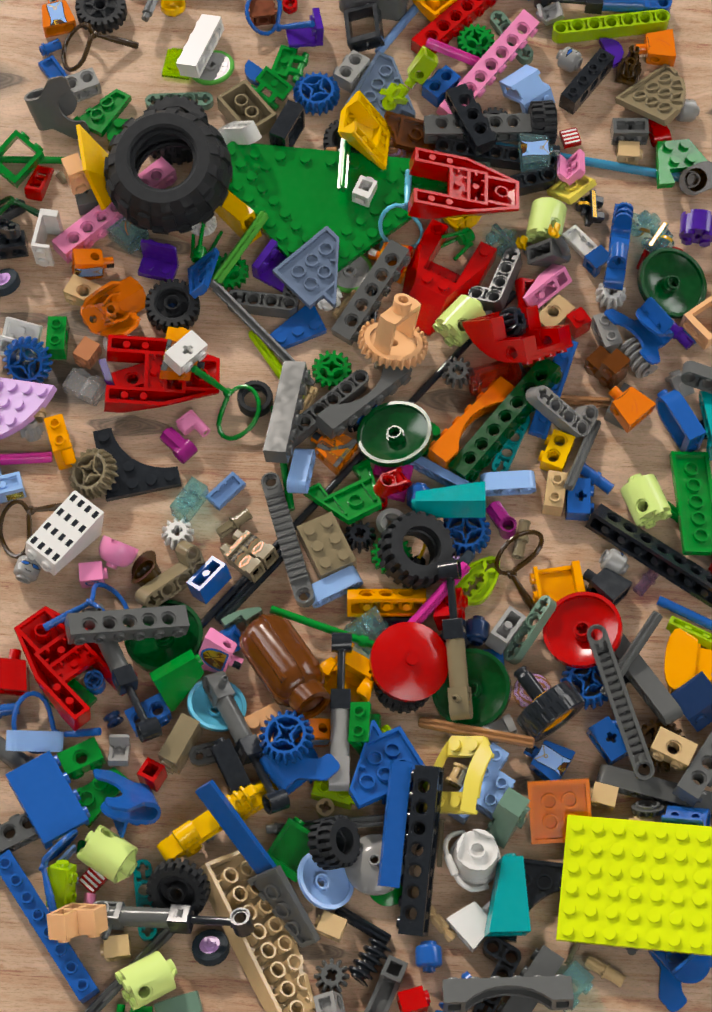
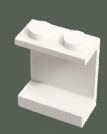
M40 208L31 248L36 264L43 267H54L55 264L50 245L45 243L48 234L59 235L63 232L58 210Z

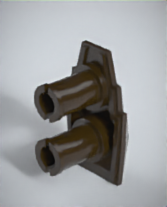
M631 45L627 56L622 59L621 63H618L615 82L630 86L637 83L642 71L641 63L639 62L640 48L636 46L634 51L635 45Z

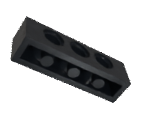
M600 48L561 93L559 107L573 115L612 70L615 56Z
M466 83L446 90L445 101L475 156L495 149L497 135L495 131L491 130L488 118L483 116L480 104L476 103L473 91L468 89Z

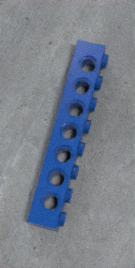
M7 850L1 854L0 876L75 995L84 1004L100 993V990L69 942L58 943V940H49L47 925L49 910L12 852Z

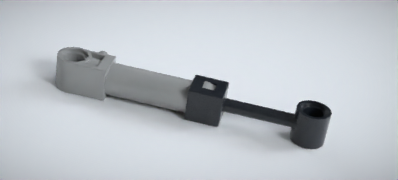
M332 632L331 652L337 653V689H331L330 754L339 762L340 769L329 779V791H349L350 743L348 742L351 689H345V654L352 653V633Z

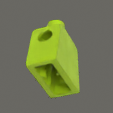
M424 45L407 69L409 77L404 83L409 88L413 89L417 82L422 85L438 65L437 54Z

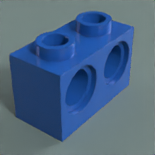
M445 65L442 69H438L433 77L427 79L422 84V97L436 108L439 107L445 99L446 90L456 87L461 81V76Z
M160 693L141 702L147 717H157L161 727L167 725L173 719ZM134 707L125 710L124 713L136 737H138L135 722L139 717ZM156 709H163L162 714H153Z

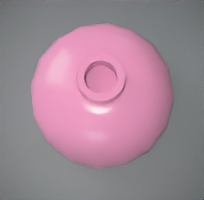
M105 535L102 536L99 545L100 557L106 561V566L117 569V566H129L133 563L139 552V549Z

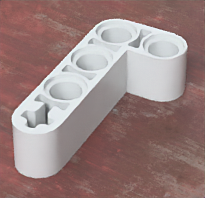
M232 121L218 129L226 145L231 141L236 142L237 145H249L262 138L254 121Z

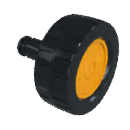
M522 666L514 672V677L518 679L519 684L532 699V702L518 716L517 722L525 734L533 737L535 742L548 737L560 729L585 705L583 697L569 681L561 682L545 691L534 675L527 670V666Z

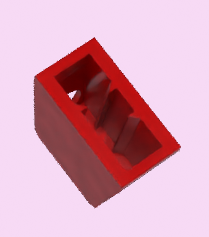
M10 649L9 658H0V694L22 696L24 693L30 692L29 665L26 660H21L22 651L19 649Z

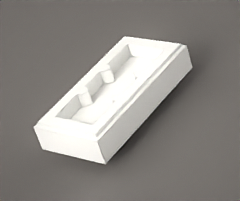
M576 224L562 234L564 240L583 259L585 255L598 247Z

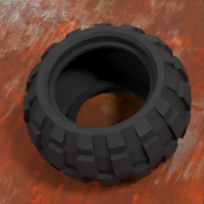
M168 106L166 110L157 111L156 108L143 111L145 115L137 119L131 117L122 125L123 130L121 133L114 134L108 146L109 155L105 157L104 162L107 193L117 211L129 223L140 229H148L153 233L168 235V233L173 231H179L180 234L192 231V226L200 222L205 224L214 216V211L218 206H222L227 198L228 188L233 176V167L228 147L217 128L210 125L205 118L193 111L191 114L185 113L182 108ZM180 147L192 152L193 166L191 172L182 183L175 187L156 189L145 184L138 176L144 161L160 149Z

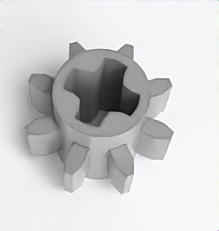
M34 419L20 430L21 437H25L29 442L37 441L43 435L44 427L42 423H38Z

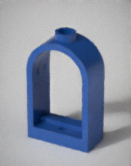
M667 389L660 391L655 400L657 413L680 451L693 452L700 449L706 431L682 394L677 390L668 392Z

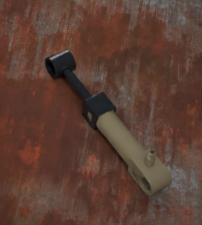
M459 559L438 562V575L440 581H447L450 619L442 620L443 639L446 641L450 686V688H447L449 714L452 721L472 719L471 687L468 685L465 640H467L466 621L462 618H457L455 580L462 577L461 564Z

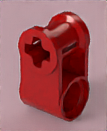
M648 119L649 137L652 147H655L658 141L672 140L667 125L663 126Z
M397 467L382 473L373 490L377 496L387 497L406 490L411 486L412 482L406 478L402 467Z

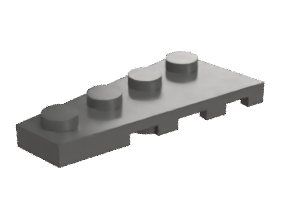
M280 865L252 876L247 880L251 886L254 885L258 889L260 898L263 901L267 900L271 905L273 914L285 922L284 927L301 948L314 944L321 939Z

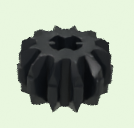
M510 306L499 312V316H503L506 336L509 338L522 336L526 333V328L528 327L526 324L527 319L524 317L525 313H522L521 309L516 306Z
M362 520L359 521V524L352 523V527L347 526V533H344V536L349 546H351V550L354 551L357 548L359 554L362 549L368 552L369 546L373 547L374 540L377 539V535L374 534L375 528L370 527L369 522L363 525Z

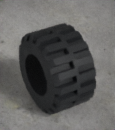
M531 101L528 108L532 129L530 141L548 140L549 145H555L557 139V111L554 101Z
M335 815L319 818L311 825L307 844L314 863L317 862L319 868L323 870L352 866L358 860L357 856L360 855L361 838L360 834H358L357 826H354L353 820H349L348 816Z

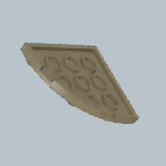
M664 64L616 96L615 101L616 104L666 126L677 117L685 104V83L674 68Z

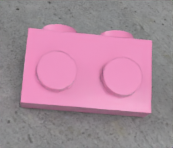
M581 149L568 159L561 154L557 156V176L562 182H566L570 186L577 179L579 180L584 176L585 153Z

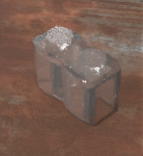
M73 368L62 384V388L67 394L81 399L90 405L97 406L105 393L106 383L102 377L95 375V377L91 376L83 368Z

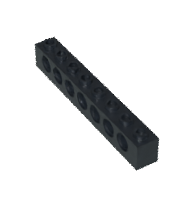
M600 504L592 512L585 525L587 529L712 608V573L605 505Z
M415 765V769L411 773L413 790L409 794L411 811H408L407 814L409 831L405 835L407 850L403 855L405 870L401 876L403 890L398 902L399 908H401L400 916H398L396 927L399 929L398 934L428 937L444 768ZM425 782H428L430 786L429 790L426 793H424L422 790V785ZM425 802L427 804V811L422 814L420 806ZM423 823L425 825V832L420 835L418 827ZM419 844L423 847V853L420 856L416 853V847ZM417 865L421 868V874L418 877L414 874V868ZM415 886L419 889V895L416 898L412 896V889ZM412 908H415L417 911L415 919L410 917V910Z

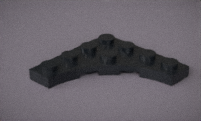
M112 428L93 431L96 448L104 449L110 453L117 461L115 465L119 468L116 471L119 476L114 478L116 483H112V490L108 489L107 495H105L107 502L182 486L178 466L162 468L140 463L122 450L113 435Z
M524 858L529 912L545 897L561 891L563 863ZM498 936L503 941L514 943L517 942L518 937Z

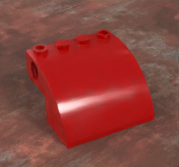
M538 305L517 307L521 309L522 313H525L524 317L527 319L526 324L528 325L526 333L520 337L509 338L506 336L503 316H499V312L502 310L462 322L472 342L487 356L501 362H521L522 365L533 364V361L544 360V356L553 357L556 356V353H565L567 348L573 347L569 324L541 327Z

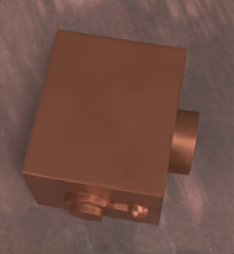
M273 0L251 1L249 15L255 26L276 23L275 15L277 8H275Z

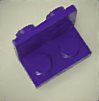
M312 8V15H309V21L313 20L315 22L314 27L285 29L290 48L323 46L324 27L319 8Z
M141 239L140 244L143 258L138 269V276L159 281L164 280V282H167V279H171V282H174L179 268L176 247L168 243H158L151 239Z
M273 239L269 241L252 264V274L256 279L283 293L284 284L272 271L286 259L279 252L277 241Z

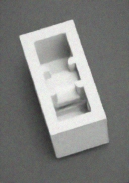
M191 330L164 353L163 361L180 376L184 372H189L195 362L202 361L206 357L208 344Z

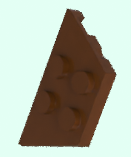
M385 111L384 118L395 148L413 152L415 147L435 150L436 143L424 144V120Z

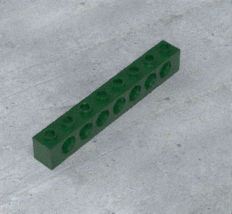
M544 357V360L537 361L449 463L450 472L471 483L475 481L483 468L490 464L495 454L502 450L506 441L514 436L518 427L525 423L529 414L536 410L526 400V391L531 387L545 385L551 390L555 384L560 382L563 376L560 366Z

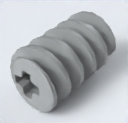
M633 337L625 341L619 350L631 359L629 367H631L635 376L643 378L652 374L658 366H651L641 356L639 351L642 348L638 349L641 344L640 342L634 343L637 338Z

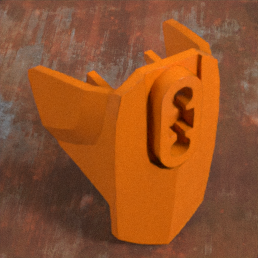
M130 276L121 281L108 282L85 298L80 311L84 324L91 333L102 335L108 338V334L129 335L138 327L141 320L137 313L145 308V291L142 285ZM90 316L96 317L93 322L90 321Z

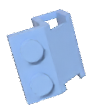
M527 64L499 81L503 96L519 103L522 113L528 114L531 101L553 100L555 103L551 87L539 77L540 71Z

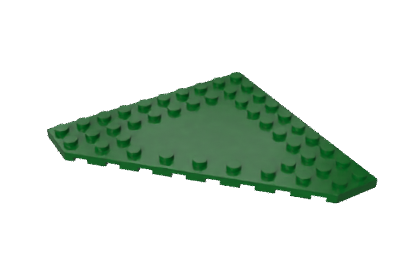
M234 141L227 144L233 167L232 181L228 190L254 210L256 216L261 211L268 214L269 218L261 230L270 240L273 239L278 242V249L286 258L325 226H328L339 237V272L383 240L378 229V221L382 211L394 203H404L405 170L409 169L411 158L388 156L387 166L383 171L363 154L351 153L348 189L342 192L337 189L340 152L255 143L237 145ZM360 175L372 177L377 181V190L370 202L369 208L352 202V191ZM412 175L410 196L414 188L447 194L448 182ZM396 207L386 213L382 224L383 233L386 237L412 220L406 210Z

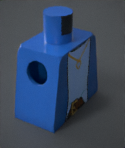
M544 740L540 748L536 746L533 748L526 747L524 754L533 759L529 767L530 770L543 781L560 780L574 758L575 751Z

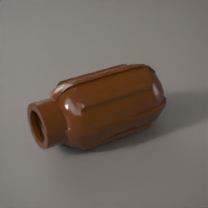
M273 614L259 615L241 634L239 638L241 651L278 705L291 707L293 711H296L297 717L303 714L305 720L319 715L328 706L331 698L324 687L325 674L318 660L288 619Z

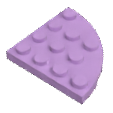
M0 377V440L13 435L35 419L33 416L42 407L45 408L49 404L57 388L49 384Z

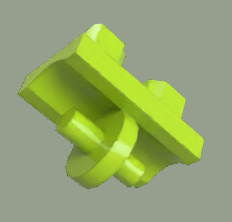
M391 83L387 89L382 88L379 93L386 95L382 100L383 108L387 111H392L396 108L397 104L406 105L409 100L405 96L409 89L401 83L399 85Z

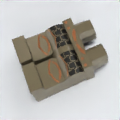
M237 530L232 536L235 543L232 546L224 543L220 547V551L227 563L253 583L266 572L265 568L269 569L279 558L273 545L266 544L248 530L245 532ZM271 555L270 560L266 561L267 557ZM258 568V572L253 575V572Z

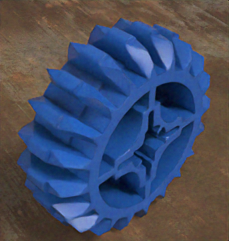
M314 71L312 75L306 73L305 77L300 76L299 81H296L293 88L294 101L304 106L305 113L311 112L312 116L315 113L321 116L322 112L327 114L328 110L333 111L334 106H337L340 99L338 83L334 81L333 76L328 77L327 73L324 75L321 72L315 74Z
M21 336L18 340L14 339L12 344L7 345L8 350H5L3 353L7 356L2 360L7 362L3 368L9 369L7 375L12 374V379L42 383L44 379L49 377L47 372L52 371V368L49 366L53 364V361L49 360L52 354H47L46 352L49 350V347L43 348L44 342L38 343V338L36 337L31 339V336L25 338ZM20 349V358L18 361H16V354ZM24 360H34L32 362H23ZM40 361V367L36 374V363Z
M443 518V526L449 528L451 532L449 534L450 538L453 537L461 541L459 543L454 540L455 544L452 545L456 549V556H460V553H464L466 550H470L474 555L475 551L480 554L482 548L485 549L487 547L486 542H490L489 535H491V529H488L490 523L485 522L486 518ZM462 521V523L459 526H454V528H451L452 525H454L455 523ZM464 526H465V531H466V533H467L466 538H465V534H464V532H463ZM479 537L475 542L468 544L470 539Z
M597 666L582 669L565 667L566 671L562 672L564 678H561L560 683L564 681L575 682L574 684L580 688V695L585 701V710L588 709L589 705L594 710L596 703L601 707L604 704L603 701L608 702V697L601 693L594 696H586L589 692H600L603 686L594 677V673L600 677ZM581 670H589L586 674H575ZM590 676L591 678L589 680V686H587L584 690L585 681H587Z
M286 709L284 715H282L281 711H278L277 717L271 714V721H264L266 727L260 728L263 734L259 735V740H261L259 745L261 748H264L263 753L268 755L269 760L275 759L277 764L283 760L284 765L287 766L288 760L295 764V758L298 757L300 760H303V753L309 755L307 748H313L311 741L315 737L311 734L314 730L313 727L309 726L310 721L308 719L305 720L303 714L297 717V713L294 710L290 715L289 710ZM291 724L292 726L285 727L283 725ZM277 729L278 735L271 742L272 734ZM303 732L302 739L300 743L296 746L295 740L299 737V734ZM283 733L285 734V736L288 735V737H290L291 743L288 739L285 740ZM286 747L290 749V750H285V751L280 750V749L286 748Z

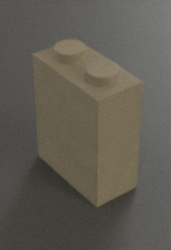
M181 713L158 754L160 763L165 766L166 771L170 774L174 772L177 774L181 773L189 758L191 748L196 746L202 735L200 721L184 713Z

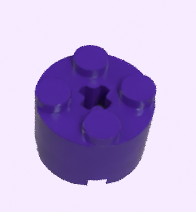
M691 209V213L686 214L685 211L681 214L679 238L682 244L691 245L692 243H697L702 247L710 246L712 242L711 211Z

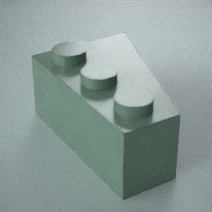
M508 787L498 802L492 815L494 819L488 823V828L486 829L495 838L496 844L503 849L517 827L520 829L523 827L531 809L528 807L530 800Z

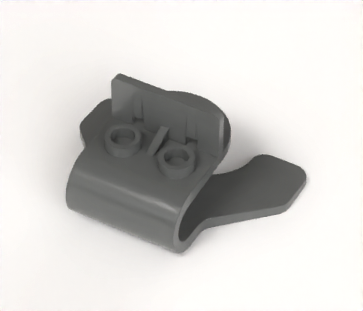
M57 76L49 78L43 88L32 90L24 96V100L39 130L54 129L73 139H78L76 125L80 124L90 134V129L84 120L77 121L67 117L75 111L77 97L71 90L66 77Z

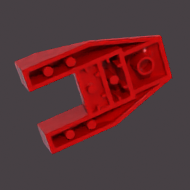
M415 147L409 161V175L448 182V192L443 194L414 188L408 201V216L422 219H437L519 211V181L468 157Z
M432 219L426 228L407 267L402 293L420 302L421 307L416 327L420 328L419 332L423 331L427 336H431L435 332L433 328L435 320L460 295L469 296L468 292L472 287L482 284L496 260L497 253L496 248L481 241L461 275L434 263L433 260L447 239H442L441 236L448 234L449 228L448 225Z
M108 334L106 361L139 364L144 362V387L106 385L104 412L126 413L159 408L219 394V389L208 384L194 373H191L189 381L159 379L168 339ZM207 354L202 360L205 362L204 372L220 383V358Z
M44 606L14 627V631L36 682L64 721L76 731L91 720L90 707L67 683L90 666H93L102 673L104 679L115 690L116 688L111 680L112 674L98 644L68 645L65 621L46 631L43 624L59 616L60 613Z

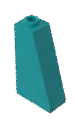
M485 481L416 491L415 499H412V510H415L416 513L419 511L425 512L426 516L432 514L435 518H486Z
M516 853L504 854L497 863L484 931L485 937L526 936L531 932L523 856H516Z

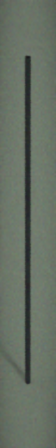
M514 290L511 291L504 309L516 297V292ZM469 338L446 361L449 360L453 363L454 357L458 359L473 343L472 340ZM446 361L407 402L416 404L444 373L442 368L447 366ZM361 451L324 489L328 495L350 474L353 466L359 464L365 458ZM312 502L293 522L295 531L297 526L301 525L319 505ZM277 539L272 544L275 547L276 551L280 548ZM243 575L201 619L203 628L249 581L247 577Z

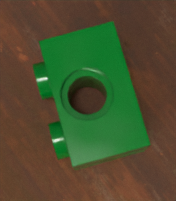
M48 316L45 347H49V350L46 351L47 354H52L49 360H67L70 327L65 316Z
M95 737L57 753L62 767L70 780L79 779L84 776V773L100 769L106 763ZM80 757H87V761L85 763H77Z

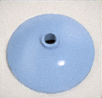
M310 853L306 854L300 861L297 870L298 884L303 895L310 903L320 909L335 910L344 906L350 900L354 887L347 878L345 868L323 870L317 866V862L314 863Z

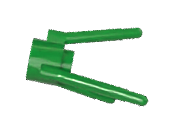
M203 222L196 248L195 234L191 235L190 258L194 263L207 254L206 247L202 246L205 230ZM223 231L219 232L209 251L216 247Z
M466 227L441 236L442 239L456 236L444 242L441 248L456 241L460 245H466L453 258L454 261L474 245L475 234L470 228Z

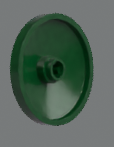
M660 248L650 253L639 267L637 284L643 300L646 301L649 297H652L672 319L682 318L685 313L705 300L707 282L704 272L697 261L686 252L676 248Z
M391 401L375 407L362 419L357 430V442L363 456L375 465L388 468L404 466L417 460L426 452L433 437V428L428 414L420 406L407 401Z
M167 600L158 607L186 604L176 600ZM186 605L190 626L187 634L182 637L146 638L140 641L134 639L125 640V647L130 659L139 668L152 672L190 649L194 655H197L204 640L202 623L197 613Z
M468 648L466 649L468 685L471 687L473 718L451 720L447 688H450L449 673L443 685L432 695L438 712L447 721L483 727L495 722L506 710L511 698V679L504 664L493 654L481 649Z

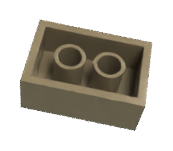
M246 79L217 96L218 110L229 122L254 121L261 136L268 133L277 120L276 113Z
M332 511L297 526V536L319 580L348 566L353 565L357 569V560Z

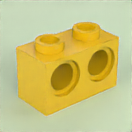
M556 429L553 430L552 435L548 434L544 444L547 445L546 450H541L538 461L541 462L540 469L563 472L574 445L575 436ZM555 442H561L563 445L558 446ZM549 458H554V459H556L557 461L551 462V461H549L548 459H549Z

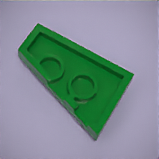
M115 89L102 98L95 107H89L85 110L86 113L80 117L76 116L73 120H84L90 132L103 137L109 126L114 123V120L120 116L131 102V95Z
M115 767L109 769L110 771H113V772H115V773H117V774H119V775L125 777V776H124L121 772H119ZM96 778L82 788L76 789L81 798L79 800L82 807L86 806L91 815L88 818L90 823L87 826L88 828L102 814L100 807L105 798L116 797L121 792L112 784L99 781Z

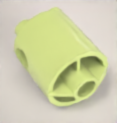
M551 197L535 199L532 202L525 235L528 238L527 242L535 244L551 238L552 236L548 234V228L550 224L554 228L555 222L560 224L559 235H562L567 213L566 205Z
M460 295L435 320L433 328L444 337V342L449 347L453 345L461 347L469 339L462 322L484 316L486 313L479 300L467 295Z
M640 473L635 474L621 488V495L638 527L644 526L645 529H650L656 525L655 522L672 516L670 505L654 474L643 476Z
M99 825L95 832L91 830L85 838L87 843L76 856L81 862L113 883L130 877L138 864L136 862L138 848L102 825Z
M155 951L114 974L118 983L122 984L124 988L121 991L126 1003L129 1002L134 1011L175 990L176 983L174 978L178 972L171 958L165 960L159 951Z

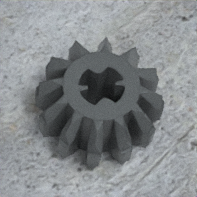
M454 357L453 363L449 360L446 361L447 366L442 368L444 372L442 378L446 379L445 384L452 383L453 389L456 385L462 389L463 384L468 386L469 380L473 379L471 374L473 368L469 367V361L463 363V357L460 358V361H457L456 357Z
M330 958V964L328 965L325 960H322L324 968L316 966V970L319 973L314 974V979L319 980L316 983V987L324 985L321 990L322 993H325L328 988L330 991H334L336 988L337 992L341 993L340 985L343 987L348 986V983L344 981L350 978L349 974L344 973L348 970V967L343 966L340 968L341 960H338L335 965L334 959ZM328 973H336V980L331 981V978L330 980H327Z

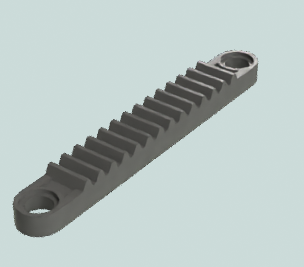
M269 472L264 474L261 479L262 488L295 601L300 607L306 608L314 603L315 595L280 478L276 473ZM270 479L276 480V484H275V485H273V486H267V485H266V483H267L268 480H270ZM302 593L310 594L309 599L306 601L300 600L299 597Z
M592 625L587 631V640L635 776L639 780H648L654 775V765L608 633L602 625ZM594 629L602 632L603 636L600 640H594L591 637V632ZM646 764L649 766L650 773L647 776L639 774L638 768L640 765Z

